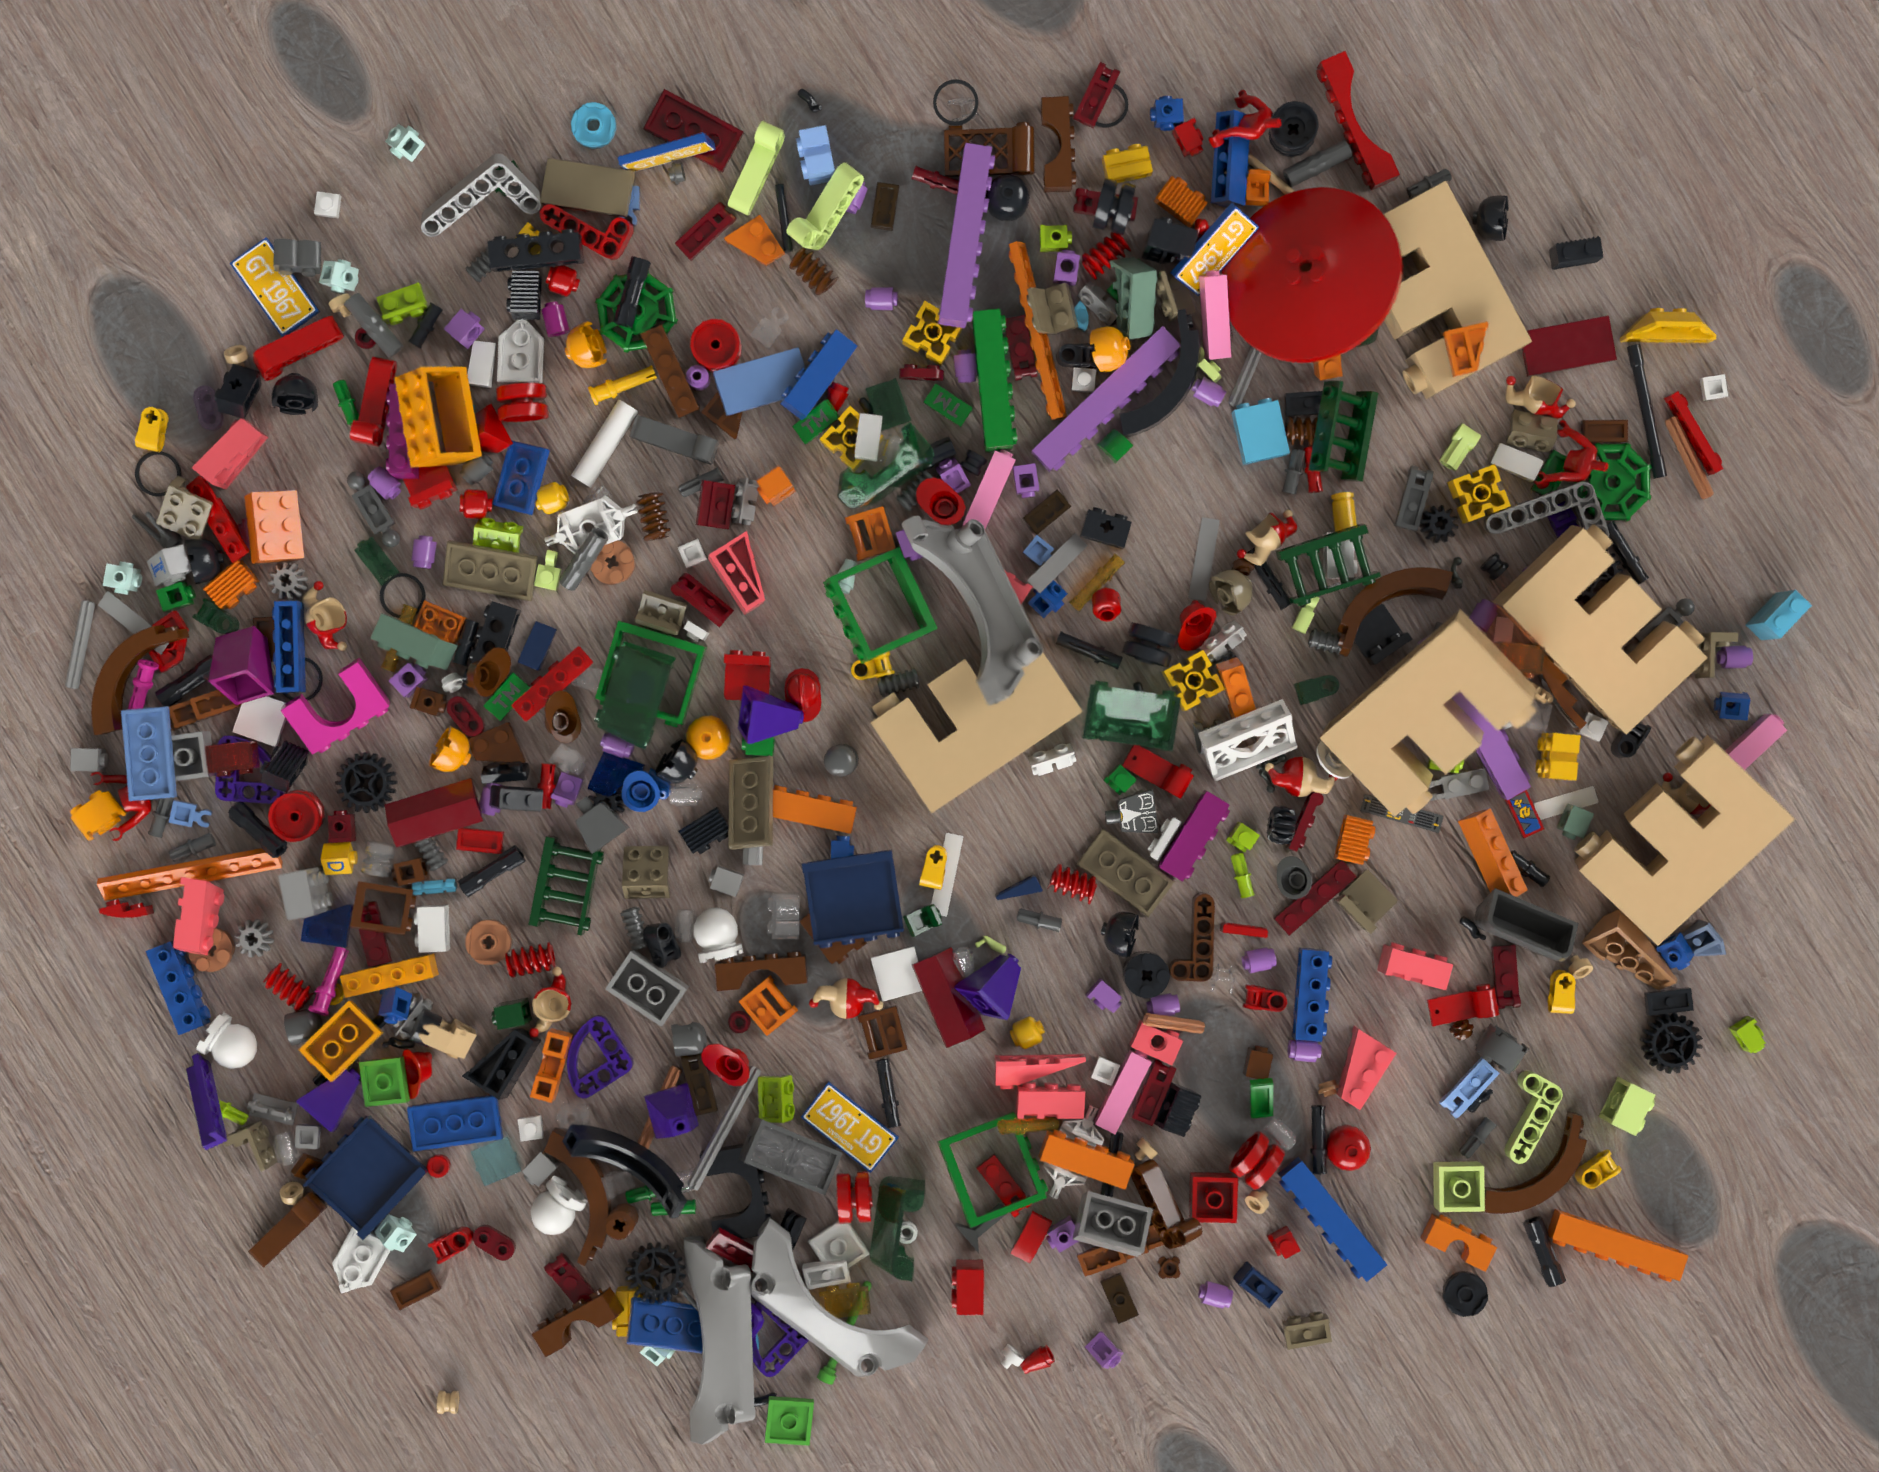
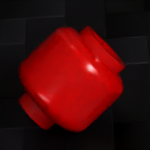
M563 265L551 267L545 283L548 284V289L551 292L568 297L571 291H577L580 279L576 278L577 271Z
M467 489L464 494H460L459 512H463L465 518L484 519L487 516V512H492V498H488L485 490Z
M1102 588L1093 594L1092 610L1094 616L1108 622L1120 615L1121 598L1118 591L1112 588Z

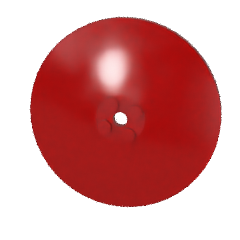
M1317 187L1285 194L1254 213L1250 219L1259 226L1258 230L1222 269V274L1227 275L1229 319L1239 335L1249 345L1267 356L1287 362L1305 363L1322 361L1343 354L1366 340L1381 325L1397 298L1402 280L1403 262L1400 244L1395 231L1388 219L1374 204L1346 190ZM1305 263L1312 264V268L1308 272L1301 271V267Z

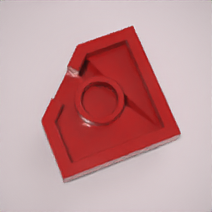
M175 610L152 625H165V628L178 626V629H187L189 633V628L178 611ZM187 638L169 643L161 655L155 650L149 652L153 661L159 665L158 669L161 673L167 672L183 661Z

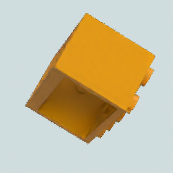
M419 367L395 377L400 405L399 411L402 416L403 433L406 438L407 455L409 456L411 467L454 466L482 456L466 367ZM428 382H433L446 453H440Z

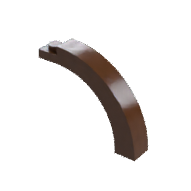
M1430 567L1407 568L1378 578L1375 583L1366 586L1350 603L1337 631L1341 632L1338 646H1341L1339 654L1348 657L1361 622L1380 604L1393 598L1407 595H1424L1443 600L1453 572Z
M165 625L152 626L133 634L112 652L97 677L93 691L91 715L94 736L123 730L121 710H123L124 690L138 660L159 646L189 638L187 629H178V626L165 628Z
M1567 1111L1564 1133L1558 1151L1551 1162L1535 1177L1511 1187H1485V1211L1481 1212L1491 1214L1519 1212L1539 1205L1557 1193L1574 1174L1585 1151L1587 1140L1579 1136V1133H1582L1584 1128L1582 1116L1576 1112Z
M555 1127L544 1152L559 1159L574 1172L588 1198L590 1209L589 1230L577 1260L578 1264L585 1266L588 1260L593 1261L597 1248L594 1246L602 1249L608 1236L605 1230V1221L611 1213L609 1188L597 1161L587 1157H571L562 1142L566 1132Z

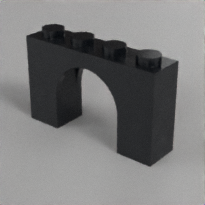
M744 1143L721 1147L706 1176L723 1173H735L742 1176L751 1187L752 1200L740 1212L714 1216L711 1220L713 1234L718 1228H721L740 1239L759 1236L757 1233L762 1224L768 1218L772 1219L771 1213L767 1214L766 1205H769L767 1191L763 1192L762 1183H765L764 1171L738 1159ZM702 1150V1151H701V1153H700V1158H701V1156L703 1155V1153H704L705 1150Z

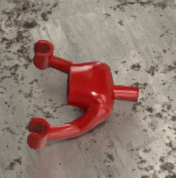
M1240 90L1238 93L1239 97L1234 99L1238 108H1244L1250 104L1258 111L1253 114L1244 115L1239 123V127L1235 126L1222 131L1215 129L1212 132L1213 136L1209 137L1208 140L1213 148L1221 146L1224 143L1223 138L1232 136L1255 140L1261 137L1267 128H1279L1281 120L1280 118H1272V110L1256 96L1247 95L1245 90Z
M1561 420L1559 425L1563 429L1557 430V434L1562 438L1567 436L1572 438L1583 449L1569 451L1564 462L1565 472L1547 475L1544 472H1539L1537 475L1542 480L1534 481L1539 489H1545L1550 482L1554 481L1584 482L1592 469L1607 471L1608 463L1596 461L1597 448L1584 435L1571 429L1566 421Z
M93 772L90 775L98 774L101 776V781L93 784L96 786L102 783L127 784V775H103L100 772ZM128 785L118 790L125 812H138L120 827L110 829L109 832L114 830L120 832V836L112 839L113 841L121 840L123 834L140 823L152 809L151 799L129 801Z

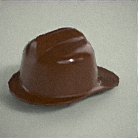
M499 647L488 651L481 660L475 661L469 666L465 684L475 689L480 696H491L510 672L511 658L509 653Z
M560 690L550 695L546 701L544 723L547 731L561 743H570L576 740L581 732L582 724L572 695Z

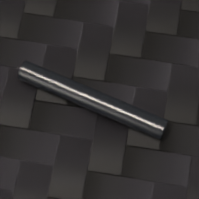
M776 184L775 191L784 252L789 253L793 252L791 236L787 234L789 219L784 184Z

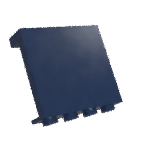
M892 849L802 863L814 945H819V948H827L833 946L832 942L841 941L842 945L855 943V939L864 938V941L877 940L879 935L886 934L887 938L900 936V932H904Z
M371 1116L365 1119L361 1117L352 1126L355 1130L349 1136L345 1134L336 1143L339 1147L334 1152L330 1150L321 1159L323 1164L318 1169L314 1167L305 1176L307 1181L303 1184L304 1187L309 1186L358 1231L356 1235L362 1240L380 1224L428 1172L426 1166Z

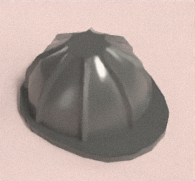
M1285 857L1278 864V888L1284 896L1290 899H1300L1310 891L1312 887V874L1298 857Z

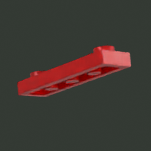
M1679 391L1665 397L1666 404L1673 416L1678 417L1694 452L1708 476L1724 469L1721 465V457L1712 450L1687 407L1688 401L1686 397L1680 394Z

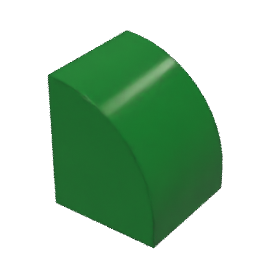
M1112 429L1097 444L1115 464L1133 447L1131 442L1115 429Z

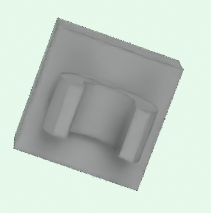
M297 1124L295 1148H320L321 1125Z

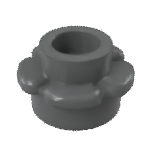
M673 162L672 167L668 168L671 182L675 181L678 185L680 182L685 181V172L682 163L675 164Z

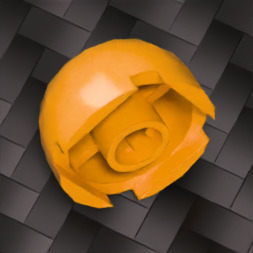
M588 321L577 325L568 333L565 353L568 359L572 360L576 365L583 368H594L606 363L607 358L603 359V354L607 353L600 332L598 329L593 330L590 327L592 323Z
M1110 326L1091 330L1090 345L1094 344L1096 351L1092 352V356L1098 369L1106 373L1120 368L1125 363L1128 357V350L1131 348L1128 337H1124L1121 331Z
M713 715L701 716L689 725L686 732V742L693 748L697 757L704 760L716 759L728 750L731 742V732L721 718Z
M452 726L447 728L435 745L437 749L435 754L432 753L430 756L429 766L442 772H453L461 765L466 766L471 758V754L468 753L470 745L465 734Z

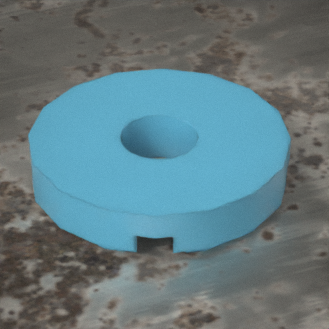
M597 102L582 105V107L574 112L571 120V130L576 140L584 147L591 149L602 148L609 144L614 138L617 129L616 120L612 112L605 105ZM592 120L600 122V126L596 131L588 129V123Z

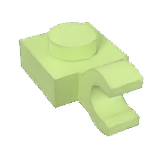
M1201 347L1198 366L1213 382L1217 383L1222 378L1218 373L1221 369L1213 360L1208 362L1205 359V351Z
M547 550L545 565L538 564L534 586L558 590L562 570L555 567L558 552Z

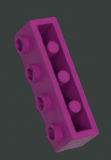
M390 384V391L386 394L387 404L389 405V413L386 415V423L389 427V436L386 437V446L389 449L386 469L396 479H418L419 467H411L409 456L407 455L408 450L403 433L404 427L399 411L400 405L396 384Z
M1204 790L1158 867L1182 882L1185 878L1188 880L1195 870L1192 866L1196 859L1200 861L1207 850L1204 846L1208 840L1212 841L1218 832V829H1216L1220 821L1224 822L1229 815L1230 810H1228V807L1230 805Z

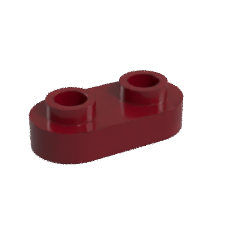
M904 364V368L899 369V379L944 380V370H940L938 365H927L925 369L917 368L918 365Z
M456 696L448 701L447 712L467 736H477L483 732L485 728L484 720L466 698ZM459 703L463 705L461 712L456 710V705ZM472 721L477 723V728L474 730L470 727Z
M490 1225L479 1226L473 1234L474 1244L498 1260H508L515 1253V1242ZM485 1234L488 1240L482 1241L480 1235ZM500 1246L506 1247L507 1252H506V1253H502V1252L499 1250V1247H500Z

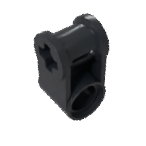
M1065 344L1060 348L1056 356L1057 362L1062 367L1098 368L1092 356V352L1096 351L1094 344ZM1070 351L1073 354V360H1064L1062 352Z
M1639 722L1627 734L1619 731L1611 744L1612 754L1618 758L1634 756L1650 733L1651 726L1648 724L1645 726ZM1623 742L1628 746L1625 754L1620 749Z
M658 923L645 927L643 936L651 953L652 961L657 967L663 968L667 965V962L681 957L680 947L669 924Z

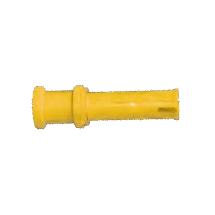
M652 365L647 368L613 381L612 379H606L605 383L595 387L589 386L588 390L595 406H597L603 400L611 397L614 399L618 396V393L657 379Z

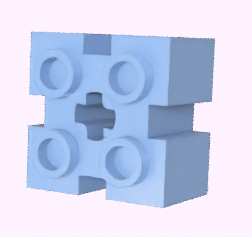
M826 125L799 130L800 138H796L799 157H804L805 159L800 161L804 180L809 179L810 186L829 182L835 169Z

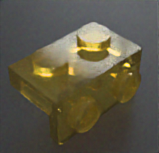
M860 1282L846 1284L847 1288L839 1289V1285L828 1286L826 1291L819 1292V1297H824L825 1310L836 1318L871 1314L868 1286H860Z

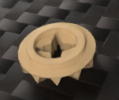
M1529 681L1536 688L1534 699L1542 704L1546 702L1551 704L1554 700L1553 696L1540 686Z

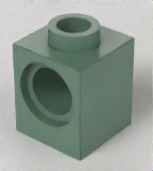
M1567 804L1557 829L1562 830V835L1572 840H1575L1576 837L1584 839L1594 813L1575 805Z

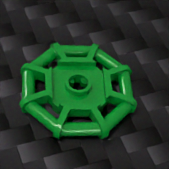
M649 271L638 302L642 313L640 316L636 315L633 328L617 325L613 321L608 323L606 307L613 308L615 316L627 274H615L600 297L595 300L599 316L600 334L608 337L624 349L626 353L633 350L647 349L644 340L632 341L633 335H641V333L652 329L658 320L665 321L663 327L666 334L678 322L675 315L673 289L668 288L652 276ZM646 283L660 293L656 296L652 295L645 289ZM619 286L621 293L614 302L608 301ZM662 299L665 302L666 315L659 313L658 301ZM619 326L626 331V340L612 329Z
M1595 443L1593 445L1598 450L1597 456L1601 462L1608 463L1607 471L1592 470L1588 483L1595 490L1605 520H1624L1628 522L1647 500H1651V464L1648 465L1631 448L1629 443ZM1605 453H1620V457L1616 460L1607 459ZM1626 457H1628L1639 469L1634 470L1625 461ZM1641 473V490L1636 489L1635 485L1636 475ZM1616 477V488L1608 486V478ZM1583 486L1577 489L1578 497L1582 499L1587 495V490L1583 492ZM1633 494L1637 495L1638 498L1627 508L1625 502ZM1606 505H1618L1620 511L1604 510ZM1592 507L1586 508V511L1594 517V509Z

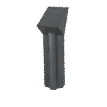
M999 1203L989 1212L1004 1207V1205ZM1005 1215L972 1228L959 1223L955 1224L979 1253L978 1237Z

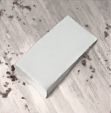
M473 342L467 374L469 386L492 387L496 343Z
M860 413L855 459L877 461L883 416Z
M1499 443L1490 464H1495L1496 467L1528 482H1533L1543 464V460Z
M847 1260L803 1264L802 1271L808 1290L851 1282Z

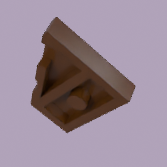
M717 392L701 413L736 440L742 412L726 416L719 392Z
M506 722L468 739L470 749L476 761L527 762L510 722Z

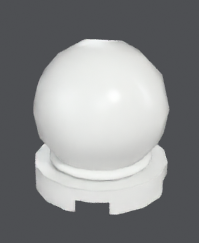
M709 908L697 917L694 924V937L703 948V952L698 953L700 963H705L708 959L715 958L716 961L736 956L737 953H744L742 944L734 942L738 935V926L734 917L727 910Z
M223 1012L208 1027L206 1031L210 1034L205 1042L199 1041L197 1051L204 1055L212 1051L214 1060L223 1067L229 1069L242 1068L252 1061L257 1052L255 1034L248 1027L241 1024L231 1025L232 1017Z
M553 1176L546 1183L548 1191L541 1193L534 1200L531 1208V1219L535 1228L548 1235L561 1234L567 1230L575 1219V1210L582 1211L588 1202L585 1195L579 1189L574 1192L566 1186L568 1181L557 1176Z

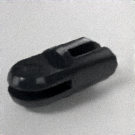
M788 1208L780 1226L790 1233L793 1251L807 1218Z

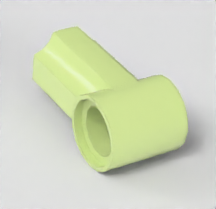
M1461 423L1452 435V441L1439 462L1448 469L1456 471L1467 453L1476 446L1481 435Z

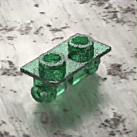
M373 537L366 541L362 540L357 544L358 547L354 551L381 586L399 573L398 569Z

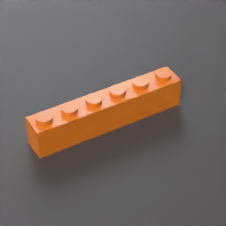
M1557 1209L1554 1210L1548 1228V1236L1557 1245L1565 1247L1566 1244L1574 1246L1573 1249L1586 1254L1587 1251L1595 1253L1594 1256L1599 1259L1608 1261V1258L1616 1260V1264L1629 1268L1632 1265L1638 1267L1637 1271L1650 1275L1653 1272L1659 1274L1658 1278L1671 1282L1672 1279L1681 1280L1688 1259V1255L1681 1250Z

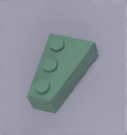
M1135 257L1110 260L1111 268L1115 267L1116 282H1112L1113 289H1117L1119 303L1115 304L1116 314L1119 315L1116 318L1117 329L1122 332L1124 337L1127 336L1128 339L1153 336V327L1155 325L1154 306L1156 304L1155 288L1158 280L1157 270Z
M382 613L371 636V639L378 642V647L387 651L393 648L397 650L396 655L407 660L410 657L415 658V664L427 669L431 665L447 670L458 646Z

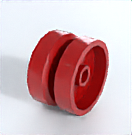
M722 319L703 321L695 328L691 335L690 347L692 354L700 366H703L709 372L735 366L742 355V343L737 331L730 323ZM719 342V348H712V346H715L714 343Z
M517 383L497 387L496 398L499 402L505 403L497 409L498 420L501 422H531L547 419L549 417L548 406L539 402L547 397L546 385L540 383Z
M302 789L292 790L277 798L270 806L268 814L269 826L274 834L282 840L289 842L303 841L315 834L323 825L325 817L324 806L320 799L312 792ZM296 813L299 815L298 819L295 818Z
M1257 1131L1236 1152L1229 1165V1170L1237 1177L1245 1175V1183L1253 1190H1257L1278 1169L1284 1158L1285 1151L1277 1144L1269 1145V1138L1261 1131Z
M869 1171L856 1173L855 1187H852L849 1173H837L839 1224L851 1223L853 1220V1209L855 1208L857 1219L860 1223L871 1222L873 1196Z

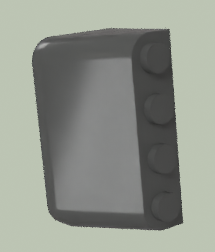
M1496 888L1477 907L1474 917L1475 924L1479 929L1556 961H1564L1572 954L1579 924Z

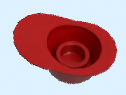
M928 478L918 486L916 491L917 503L934 521L948 526L956 524L962 519L965 513L964 500L946 482L938 478Z
M1193 600L1189 606L1183 609L1179 617L1181 629L1177 640L1180 648L1192 651L1204 644L1217 616L1213 608L1205 607L1197 600Z
M800 668L791 672L785 680V701L796 705L799 710L803 711V722L812 721L821 710V687L819 678L813 671Z
M710 1044L703 1049L701 1053L703 1064L724 1082L736 1087L742 1086L748 1081L750 1076L749 1060L743 1051L737 1048L729 1049L721 1044Z
M405 1049L402 1056H404L409 1097L414 1099L419 1093L421 1084L432 1076V1054L430 1052H412L409 1049Z

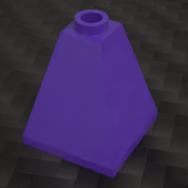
M743 685L737 728L747 744L799 728V724L803 723L804 713L796 705Z
M1007 954V956L999 955L957 983L954 988L982 1015L1008 1020L1021 967L1017 964L1019 960L1012 954Z
M352 1068L349 1071L345 1070L335 1081H326L300 1097L296 1102L327 1130L335 1132L356 1093L361 1076Z
M687 1083L644 1096L656 1139L684 1134L699 1126Z

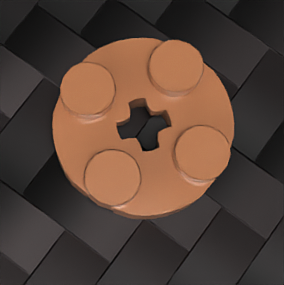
M618 540L603 547L590 570L599 581L605 584H620L628 580L634 572V555L625 543ZM616 556L618 566H612L611 569L608 568L609 563L606 562L607 559Z
M492 919L478 922L466 935V950L480 964L493 965L498 963L511 950L512 937L508 927ZM488 936H491V939L495 942V944L491 945V948H487V944H483V940L487 939Z
M218 927L214 928L212 936L213 946H216L214 955L208 953V956L188 953L191 963L199 971L215 972L225 968L231 962L230 960L235 952V944L228 932Z

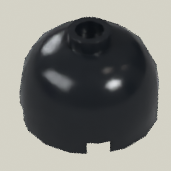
M1006 174L997 177L991 182L990 191L986 190L985 198L989 199L988 211L993 217L1001 221H1013L1023 216L1027 210L1030 195L1028 187L1023 180L1017 176Z
M1490 196L1480 203L1478 211L1473 212V225H1477L1478 233L1485 239L1493 241H1504L1506 239L1508 228L1507 211H1509L1508 196Z
M291 373L280 378L275 383L272 389V407L275 409V406L280 408L281 413L290 415L306 414L305 410L311 408L313 412L318 407L317 389L308 378L298 373Z
M206 539L186 540L185 543L195 584L205 583L214 579L220 571V563H224L221 550H216L214 544Z
M679 738L670 746L672 750L668 754L665 752L655 770L656 776L671 784L682 783L687 778L691 780L698 771L696 768L697 754L690 744Z
M1119 912L1111 916L1108 923H1103L1101 935L1104 936V943L1108 950L1122 957H1130L1136 942V938L1134 939L1135 932L1139 929V915L1130 912Z

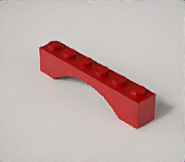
M1346 51L1321 61L1317 67L1318 70H1316L1320 83H1324L1327 90L1325 91L1326 98L1330 104L1333 103L1336 110L1334 112L1338 124H1342L1345 130L1343 133L1348 145L1351 144L1354 151L1352 154L1356 165H1360L1363 171L1362 179L1366 186L1369 185L1370 189L1374 190L1396 180L1400 173L1392 155L1374 144L1362 131L1355 118L1351 102V83L1354 69Z

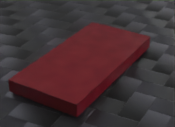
M666 89L663 90L643 127L644 131L667 143L705 133L714 141L716 149L694 155L693 157L722 173L744 134V131Z
M1609 315L1527 330L1532 342L1522 348L1527 377L1617 360Z

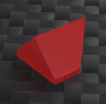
M492 403L475 413L481 451L499 453L513 444L504 425L498 420V414Z

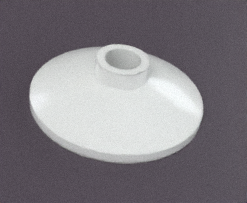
M1323 741L1317 745L1316 754L1318 761L1330 775L1345 779L1353 774Z

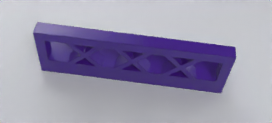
M197 1053L192 1055L194 1065L186 1068L202 1147L208 1150L226 1142L227 1136L211 1063Z

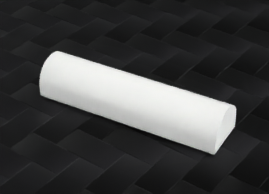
M618 399L571 476L591 488L638 411Z

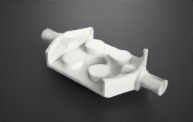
M603 495L595 501L566 512L561 511L558 514L557 532L554 535L545 537V543L548 547L558 542L562 543L571 552L576 554L589 534L584 529V523L586 522L592 523L595 528L603 530L608 535L609 539L606 544L622 539L624 536L625 518L638 513V510L635 508V504L620 508L610 498Z
M1089 1105L1084 1119H1063L1059 1131L1066 1133V1137L1071 1139L1080 1137L1087 1140L1088 1145L1096 1147V1144L1102 1145L1104 1142L1103 1136L1093 1124L1098 1108ZM1043 1162L1044 1168L1054 1180L1049 1196L1053 1197L1054 1195V1198L1058 1199L1062 1187L1085 1184L1087 1176Z

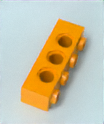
M434 953L346 973L341 975L340 979L344 996L348 998L433 978L439 975Z

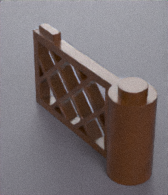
M1018 122L1012 128L963 130L962 125L949 126V130H944L945 176L947 177L960 176L961 168L960 170L950 171V162L956 156L962 161L963 157L959 152L964 148L965 143H970L975 135H982L987 140L983 146H988L990 143L998 151L994 155L995 160L1002 154L1008 162V168L998 169L994 165L993 169H989L988 175L1013 174L1027 176L1035 173L1034 127L1030 126L1028 122ZM998 134H1007V143L1000 149L992 140ZM949 136H959L964 140L956 151L949 145Z

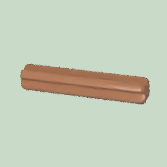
M1145 1013L1143 1019L1144 1025L1202 1034L1205 1028V1023L1198 1020Z

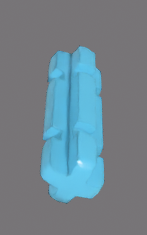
M446 879V882H443V880L424 881L425 884H422V882L412 883L413 895L415 896L423 895V893L427 895L444 893V891L447 893L455 892L457 889L455 879Z

